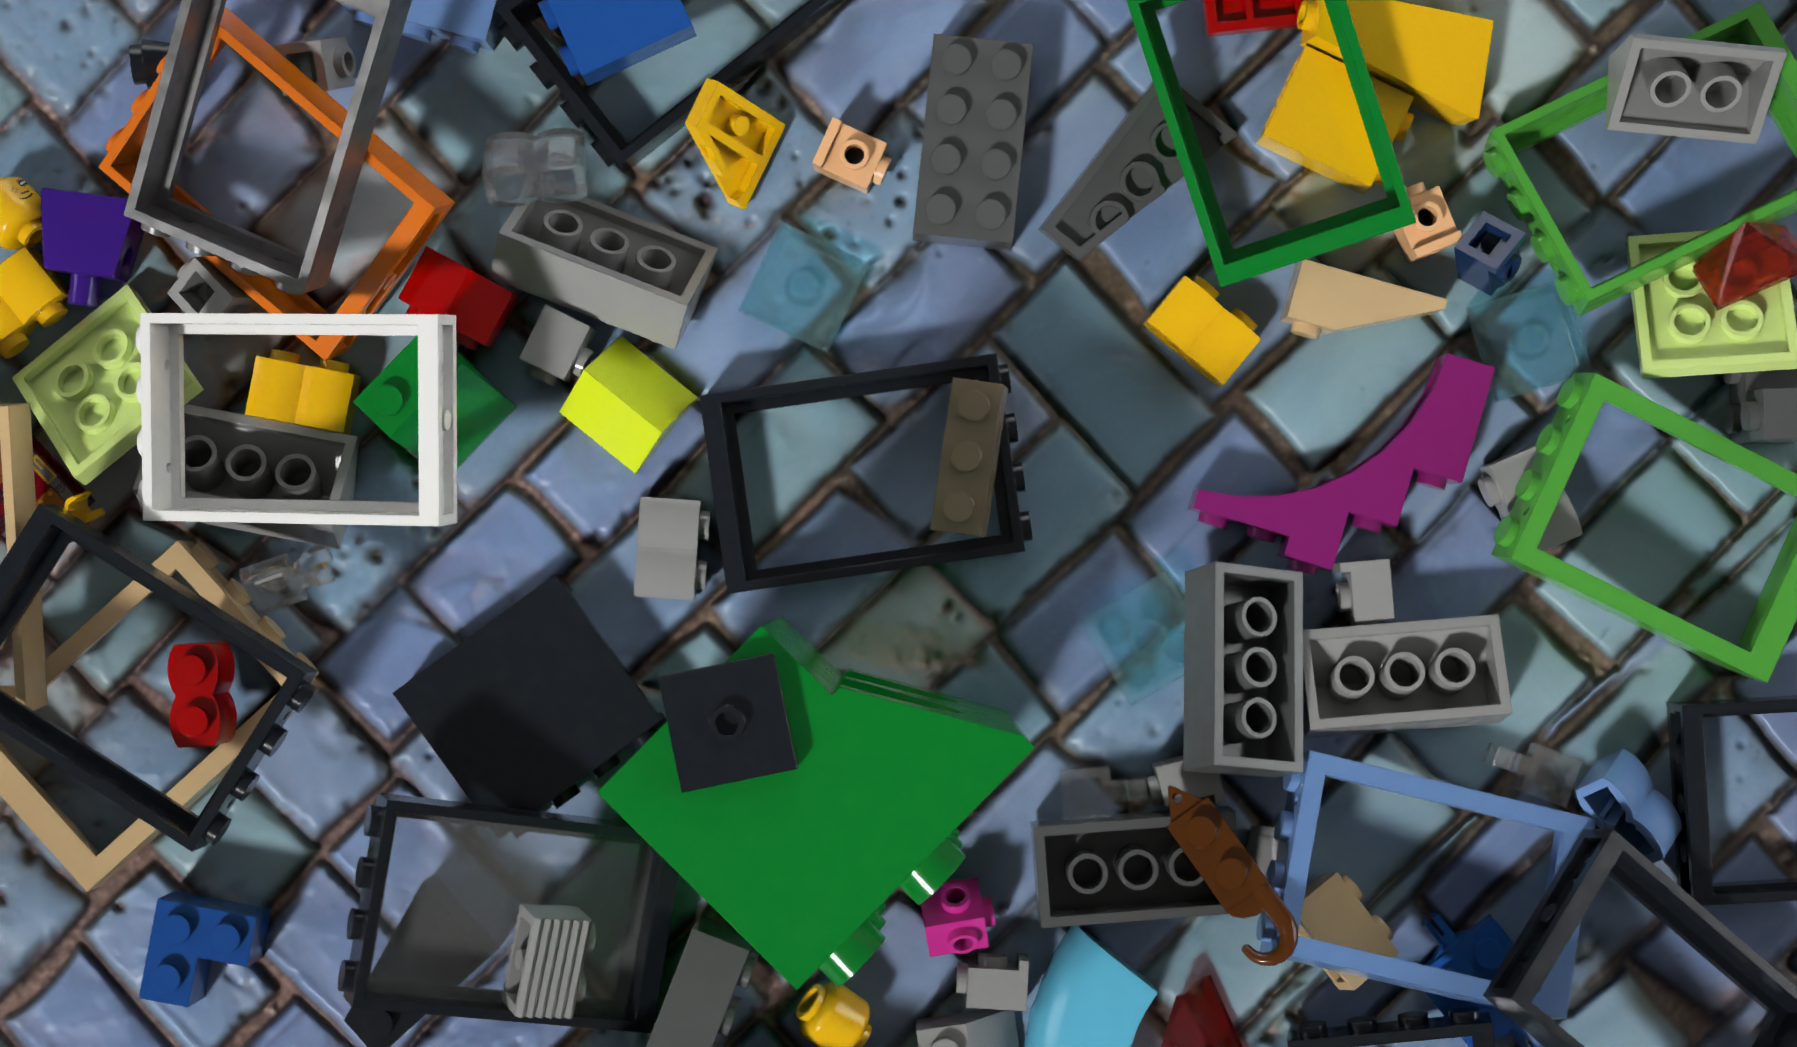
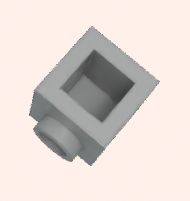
M347 36L274 45L276 51L295 65L323 91L355 86L353 76L356 71V60L353 51L348 46Z
M545 304L519 359L531 364L527 374L553 387L558 378L571 384L574 376L580 377L583 370L592 360L594 351L588 347L596 330Z

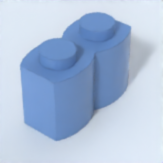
M1624 748L1597 760L1576 789V796L1582 810L1588 817L1596 819L1595 824L1602 829H1614L1652 863L1664 859L1683 829L1680 816L1675 807L1663 794L1653 789L1651 777L1645 766L1636 756Z

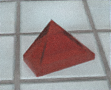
M1745 222L1696 263L1692 271L1718 311L1797 276V242L1786 225Z
M1211 975L1203 976L1175 997L1161 1047H1243Z

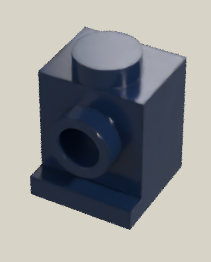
M1483 211L1454 247L1458 278L1492 296L1497 288L1510 282L1518 272L1522 261L1519 247L1525 241L1526 233Z

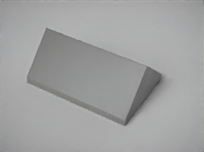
M1631 33L1609 56L1605 126L1607 130L1757 144L1787 52L1785 48Z

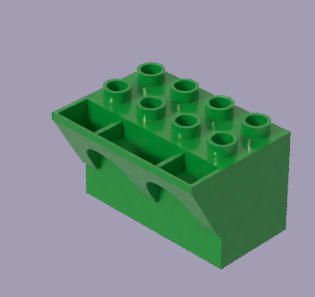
M784 617L760 626L726 662L775 652L798 769L682 793L668 723L666 722L597 793L796 990L818 968L837 987H840L871 958L884 942L886 937L880 930L885 925L886 920L881 914L887 906L883 902L900 887L915 903L920 905L948 880L966 858V855L960 850L963 842L958 838L960 830L957 827L1035 747L1014 719L1001 708L850 668L842 675Z

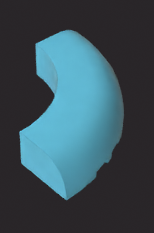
M1071 926L1057 946L1043 973L1033 1006L1031 1005L1024 1047H1131L1137 1028L1158 992L1152 982L1081 926Z

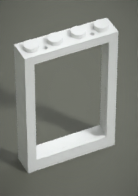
M140 313V325L136 331V346L141 354V376L137 382L136 394L138 402L141 404L142 428L137 436V448L142 456V480L138 487V500L143 508V521L435 527L457 523L456 315ZM183 334L418 336L419 502L185 497Z

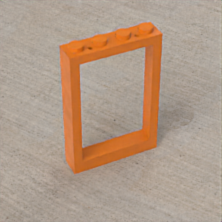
M225 7L207 71L227 43L331 133L340 138L347 110ZM167 54L157 66L156 72L159 75L150 89L142 92L131 106L133 115L126 126L114 133L108 140L105 147L108 153L98 167L128 193L131 189ZM373 132L364 161L413 201L414 204L335 314H375L455 203ZM178 184L175 185L172 199L214 216ZM217 255L203 256L268 313L329 314L306 293L304 295L286 293L275 287V280L261 274L251 276L237 272L230 267L231 261ZM295 335L325 361L347 353L359 337V335Z

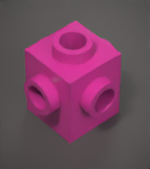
M977 877L964 880H949L921 904L930 957L952 953L965 954L975 949L989 947L986 927L996 926L991 896L981 897Z

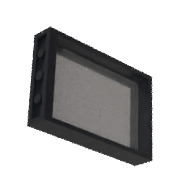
M378 792L376 805H369L365 815L364 835L370 837L367 857L361 856L356 868L355 885L356 888L362 889L358 908H351L347 922V939L353 940L350 960H342L338 975V990L344 992L343 997L352 1008L652 1033L679 874L626 821ZM520 904L578 906L592 919L596 930V942L593 951L585 955L582 971L586 977V992L583 1000L576 1002L574 1015L571 1019L564 1017L562 1019L555 1017L552 1019L546 1017L542 1019L537 1017L519 1018L502 1001L501 994L504 991L503 984L506 982L505 974L508 972L507 964L510 962L509 954L511 953Z

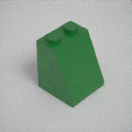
M415 336L353 403L391 439L417 457H419L418 336ZM458 349L457 469L517 408Z

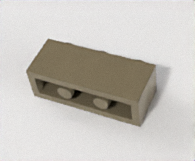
M953 377L931 530L986 538L1008 388L1004 384Z

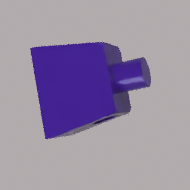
M47 188L41 189L43 264L46 270L71 276L68 304L98 308L102 280L129 281L145 231L141 229L142 223L123 215L127 198Z

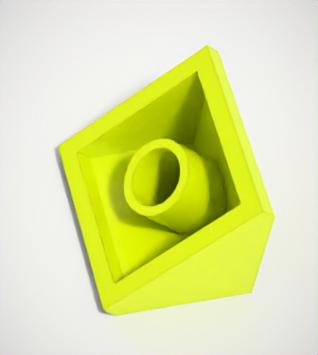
M620 336L583 370L559 412L632 472L637 474L696 402L698 397L624 337Z

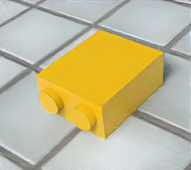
M1306 45L1297 56L1256 144L1363 194L1373 183L1380 186L1382 179L1345 64ZM1371 76L1391 142L1394 139L1401 142L1414 119V114L1408 112L1414 97Z

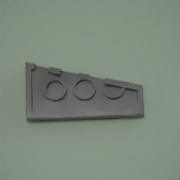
M1153 81L1038 229L1075 260H1080L1127 223L1131 217L1160 197L1169 187L1184 176ZM1181 87L1205 160L1217 149L1237 136L1238 133Z

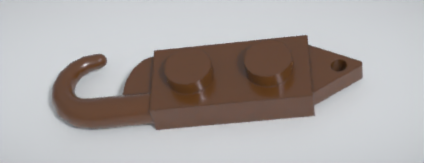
M1168 786L1171 823L1166 827L1225 911L1234 918L1241 919L1255 917L1265 912L1279 932L1280 941L1274 950L1263 953L1256 951L1249 944H1245L1242 946V952L1250 961L1261 966H1274L1285 962L1294 953L1298 943V927L1294 916L1213 802L1208 797L1202 800L1176 787ZM1178 794L1182 795V800L1176 803L1174 797Z

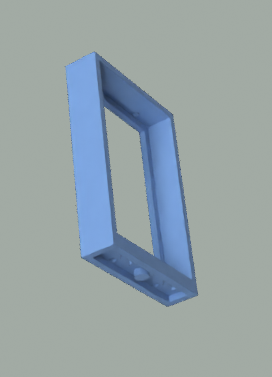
M1309 750L1303 752V773L1283 776V789L1288 791L1285 810H1281L1276 818L1274 838L1279 840L1276 860L1270 862L1266 878L1294 916L1299 931L1325 776L1554 831L1546 891L1583 830L1594 829L1596 819ZM1265 912L1260 914L1256 929V937L1261 941L1260 952L1263 953L1274 950L1280 941L1277 928ZM1580 923L1532 1001L1535 1006L1552 1020L1567 1019ZM1298 936V943L1294 953L1287 959L1497 1008L1483 996L1491 983V980L1302 936Z

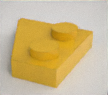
M706 78L685 121V125L727 202L734 207L745 210L786 124L721 82Z

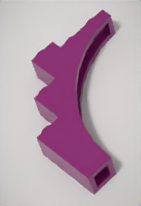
M1448 353L1439 356L1435 360L1423 393L1403 424L1375 453L1343 475L1307 490L1278 496H1234L1197 489L1192 492L1188 510L1199 513L1198 522L1213 527L1226 529L1228 521L1246 526L1245 536L1257 540L1274 543L1276 535L1282 537L1277 556L1289 559L1287 569L1303 572V574L1315 577L1318 568L1332 570L1348 516L1353 517L1352 526L1380 533L1382 526L1394 527L1398 525L1413 473L1417 474L1416 483L1438 490H1445L1446 483H1462L1496 367Z

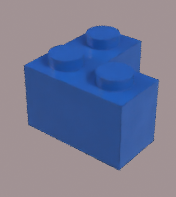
M174 891L158 898L139 998L183 1007H190L203 999L206 995L212 961L248 967L263 958L272 909Z

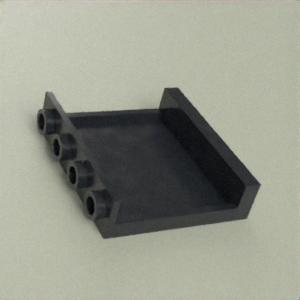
M562 574L553 575L393 692L398 702L474 804L539 811L545 805L552 802L554 807L558 809L581 792L576 785L578 781L589 773H592L598 780L621 763L616 756L619 751L630 743L633 744L636 750H639L659 730L656 724L666 718L662 711L660 713L656 711L571 594L573 589ZM490 827L498 839L510 831L516 839L527 832Z

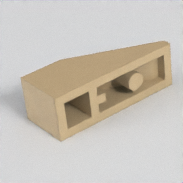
M1305 259L1299 261L1294 267L1280 322L1290 324V332L1310 339H1319L1320 333L1327 335L1436 314L1446 308L1448 299Z

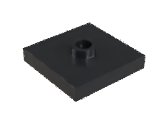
M775 652L658 677L682 793L798 769Z

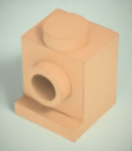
M832 117L812 164L814 171L868 194L872 183L879 186L882 185L890 168L892 158L885 156L888 150L887 143L843 124L842 121ZM850 148H859L863 151L864 158L860 163L851 164L845 159V154Z
M1420 182L1406 188L1417 223L1396 229L1394 233L1407 264L1457 244L1463 237L1461 231H1458L1440 186L1426 190L1424 183ZM1419 210H1428L1433 222L1431 226H1424L1419 222Z

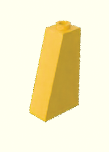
M1303 0L1297 16V28L1302 30L1300 46L1305 47L1307 45L1344 63L1325 1ZM1346 0L1370 76L1413 96L1412 105L1451 125L1462 126L1479 119L1494 20L1395 0Z

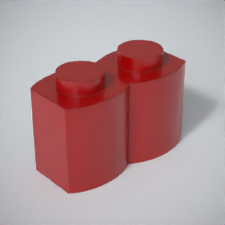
M426 246L398 299L410 305L406 314L456 315V342L476 351L479 343L492 349L520 296Z
M227 641L173 645L168 658L167 671L171 689L176 696L170 711V730L175 744L178 748L216 746L231 742L236 730L237 712L234 700L229 693L235 674L234 657Z

